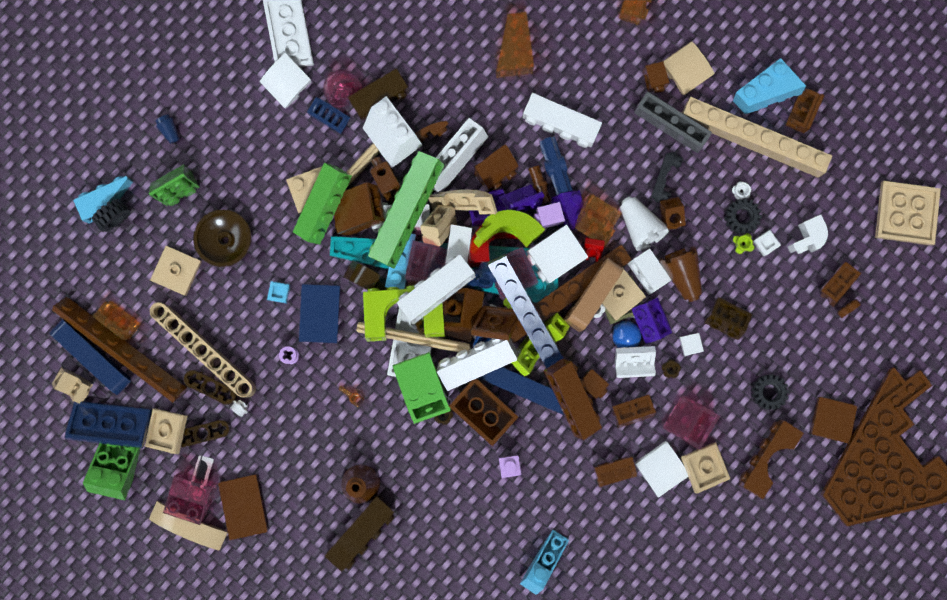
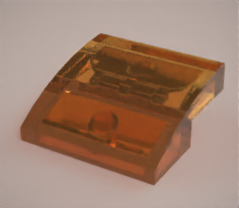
M590 193L580 211L575 229L591 239L605 241L604 246L606 247L615 232L613 227L622 212Z

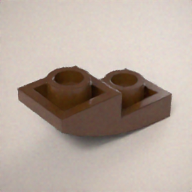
M442 121L431 124L416 132L415 135L421 143L429 137L427 135L428 132L433 137L436 135L440 137L448 130L446 126L449 123Z

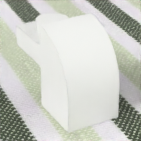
M819 215L799 224L798 226L804 239L787 247L790 253L797 251L798 254L806 250L814 252L820 249L828 237L827 226L822 216Z

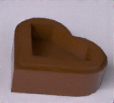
M853 299L838 310L837 314L842 319L858 308L861 303L857 299Z

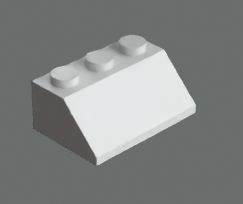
M387 96L371 107L363 129L391 168H393L420 148L422 143Z

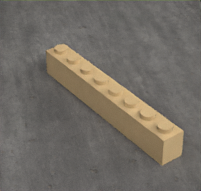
M692 97L688 99L682 111L684 115L702 125L714 135L818 178L826 173L832 158L830 154Z

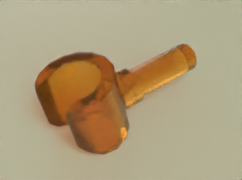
M343 386L339 387V390L349 397L350 402L354 406L360 407L356 404V400L361 398L364 401L361 395L349 392Z

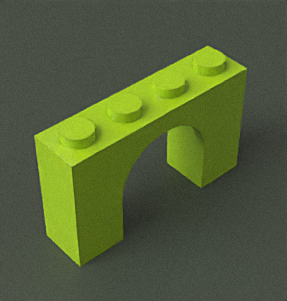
M414 286L406 287L407 289L389 287L383 291L371 288L368 289V292H363L365 339L367 342L387 340V312L399 301V297L405 292L410 293L414 290ZM443 302L424 316L425 338L445 336Z

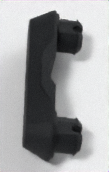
M676 152L666 153L651 195L657 203L671 197V192L665 191L664 187L666 175L671 170V167L680 168L682 165L683 157L676 155Z

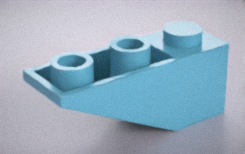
M120 176L115 178L114 182L97 186L96 190L92 192L81 193L78 196L79 198L73 201L82 221L92 223L93 214L97 213L96 211L101 209V206H105L107 202L120 199L132 185L133 181L127 176Z
M552 530L526 571L520 585L536 595L542 591L569 540Z

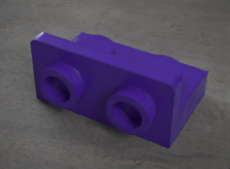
M530 184L499 196L498 203L503 210H515L524 213L540 207L544 194L543 192L537 194Z
M658 297L632 308L633 315L646 344L660 340L672 333Z

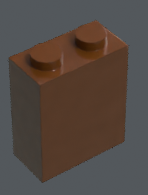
M366 182L344 192L341 202L334 213L335 228L338 234L352 235L385 222L378 185Z

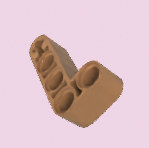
M607 258L575 306L568 311L563 320L576 331H583L617 282L624 268Z

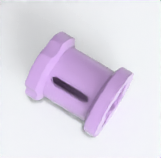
M284 347L279 352V358L283 363L294 364L299 359V352L296 348ZM287 351L293 352L291 355L292 359L285 358L287 357Z

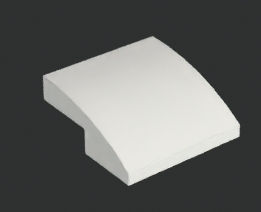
M286 53L271 66L260 80V83L285 109L312 82Z
M667 441L635 462L638 470L658 498L688 477L684 465Z

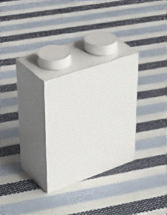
M567 225L561 227L526 251L528 254L526 256L527 260L532 266L535 265L539 270L537 275L541 281H546L547 283H551L588 258Z

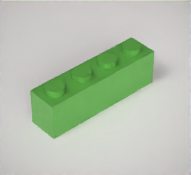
M324 163L293 233L307 242L321 244L352 175L337 166Z

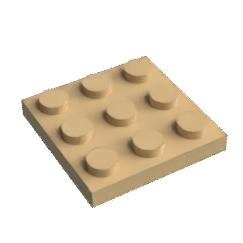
M882 181L875 238L935 245L941 188Z

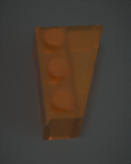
M527 12L507 15L496 78L533 73L534 62Z

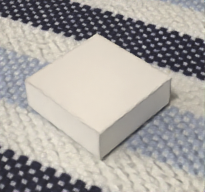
M770 230L753 241L763 256L768 255L781 246Z
M699 333L679 337L684 356L704 352Z

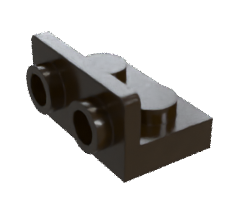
M718 297L704 323L730 338L739 340L746 333L753 314Z

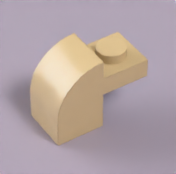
M61 367L52 382L54 389L69 395L72 401L79 404L87 397L93 385L87 379Z

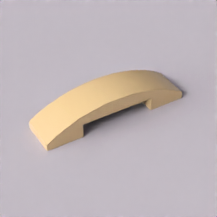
M453 190L436 193L429 197L433 211L437 205L452 206L455 210H478L479 214L497 213L492 195L484 191Z
M160 501L156 502L149 517V520L162 528L215 550L221 549L228 533L216 526L207 525L180 513L175 508Z

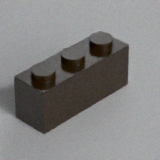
M394 69L349 96L348 100L360 120L363 121L367 119L371 107L387 96L391 103L396 100L401 101L407 97L409 89L398 70Z

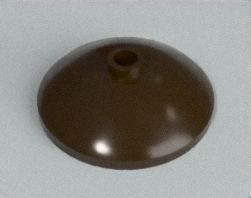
M216 210L206 214L198 222L193 235V243L197 254L205 262L216 267H228L240 262L248 253L252 241L248 223L239 214L230 210ZM228 237V242L224 244L223 239Z

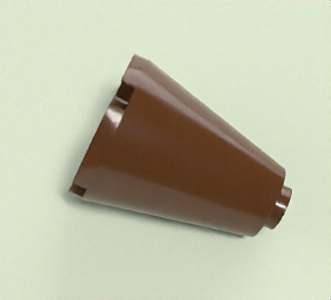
M695 246L690 247V251H686L683 248L665 255V260L660 258V263L683 299L689 302L698 300L702 294L698 251Z
M367 465L352 466L343 475L341 482L342 491L354 503H367L375 498L380 489L379 476L372 467Z

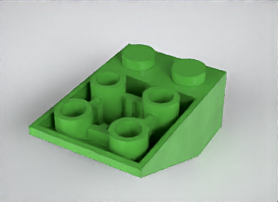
M183 164L150 183L149 195L166 206H173L180 201V198L193 195L200 186L190 169Z
M430 352L392 365L414 424L451 411L448 407L450 405L448 396L437 374Z
M99 443L83 481L87 492L125 500L133 481L141 448Z

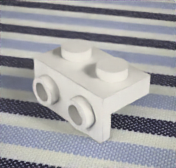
M655 346L616 348L615 369L617 377L655 376Z

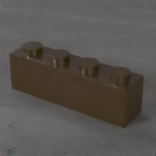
M377 495L324 557L341 572L345 568L349 570L356 562L354 557L358 553L362 555L369 547L367 545L368 541L371 538L375 540L381 534L380 528L385 523L388 526L395 518L393 515L395 509L380 495Z

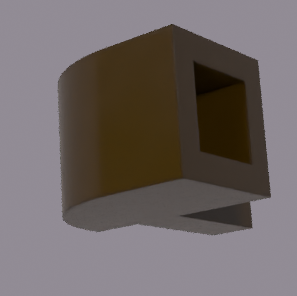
M353 260L343 276L367 291L371 288H377L379 291L387 290L384 277Z

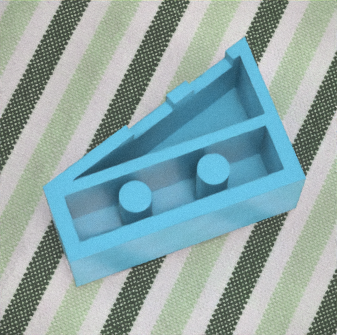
M780 58L738 90L733 102L746 115L768 107L770 104L785 101V99L793 96H799L803 93L806 85Z

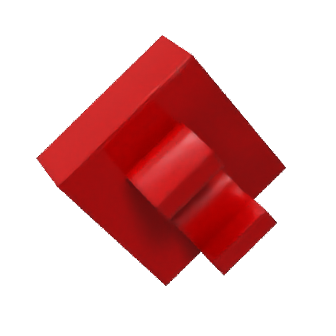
M586 238L583 250L588 258L594 257L596 258L595 262H598L599 258L601 259L605 241Z

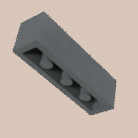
M648 91L634 114L696 153L703 148L712 134L711 131Z

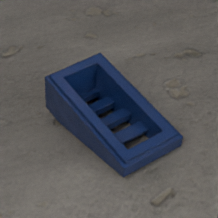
M318 97L315 98L307 111L310 117L339 134H342L351 119ZM319 106H322L318 114H316ZM326 109L329 110L325 118H322ZM332 114H336L332 122L330 123L329 119L331 118ZM340 117L343 118L339 126H335Z

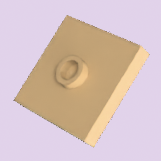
M165 246L150 281L187 296L202 261Z
M623 270L602 305L616 321L645 299L646 296L627 272Z
M153 408L145 447L179 454L187 416Z
M716 442L681 456L695 493H700L730 479Z

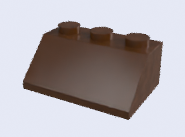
M477 379L472 380L448 406L491 446L498 441L518 418L512 410Z

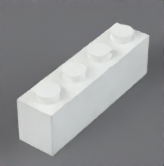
M532 93L523 113V119H525L526 123L540 125L543 130L549 133L556 132L565 140L572 139L577 141V144L584 148L592 147L602 122Z
M468 118L436 157L444 164V168L433 188L437 193H441L446 189L488 138L483 127L472 119Z
M461 255L451 257L446 262L447 265L441 269H435L430 274V278L426 281L421 280L414 286V290L410 293L405 292L399 297L397 304L412 324H415L476 277Z
M492 338L486 343L480 342L476 344L474 348L468 351H460L455 357L444 358L438 364L437 374L446 390L449 391L518 360V351L511 338L509 341Z

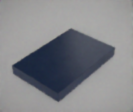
M302 284L299 342L338 343L341 286Z

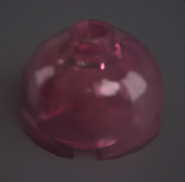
M343 69L331 72L323 84L324 95L327 101L335 108L348 105L349 103L346 102L348 97L362 89L359 79L352 72Z

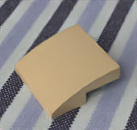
M692 41L664 60L667 75L670 79L674 80L682 95L687 94L715 74L704 55Z

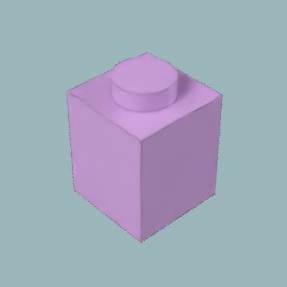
M560 202L538 207L537 213L534 214L535 220L544 229L563 224L565 221Z
M518 454L498 457L502 478L521 475Z

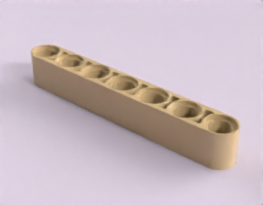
M154 303L151 306V317L240 397H251L256 392L254 382L177 312L163 303ZM163 307L164 314L159 317L158 310ZM177 320L179 325L173 330L172 322ZM191 332L193 339L187 342L185 337ZM202 345L207 347V352L204 355H201L199 352ZM216 358L221 360V365L218 368H215L213 364ZM230 371L235 373L233 381H230L227 377ZM245 383L250 388L247 394H244L241 390L242 385Z

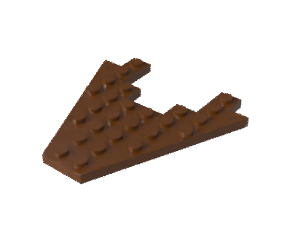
M891 367L888 370L851 437L850 444L845 448L821 492L822 497L845 526L947 502V466L939 456H934L922 466L900 438V435L915 425L903 408L933 386L921 370H917L905 380L895 367Z

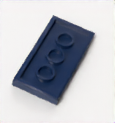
M74 401L64 438L66 440L143 448L152 410L82 401L79 404Z

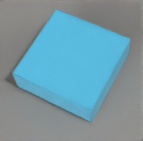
M271 281L267 300L287 304L291 285Z

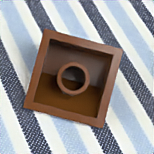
M504 144L475 166L474 175L486 191L490 192L491 190H498L503 185L502 182L504 180L514 178L518 174L516 171H518L519 166L508 146Z
M461 288L443 302L444 327L471 330L482 309L484 292Z

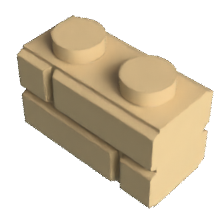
M437 205L423 222L420 228L425 245L439 247L443 244L450 234V225H457L456 217H454V207Z

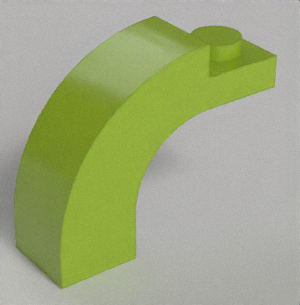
M515 210L498 211L496 214H491L485 219L482 224L483 227L476 232L477 237L474 243L479 248L493 235L506 232L516 236L527 248L545 229L528 214Z
M558 313L544 321L555 343L564 338L570 327ZM528 336L516 349L518 351V360L512 362L524 377L530 374L540 357Z

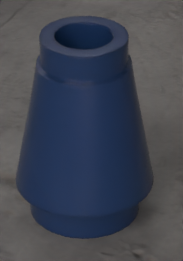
M169 114L155 120L157 129L170 144L180 140L174 120L170 118Z

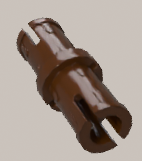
M540 165L529 168L528 171L534 184L533 188L537 194L540 192L544 194L542 205L551 202L552 199L547 188L548 183L544 180Z

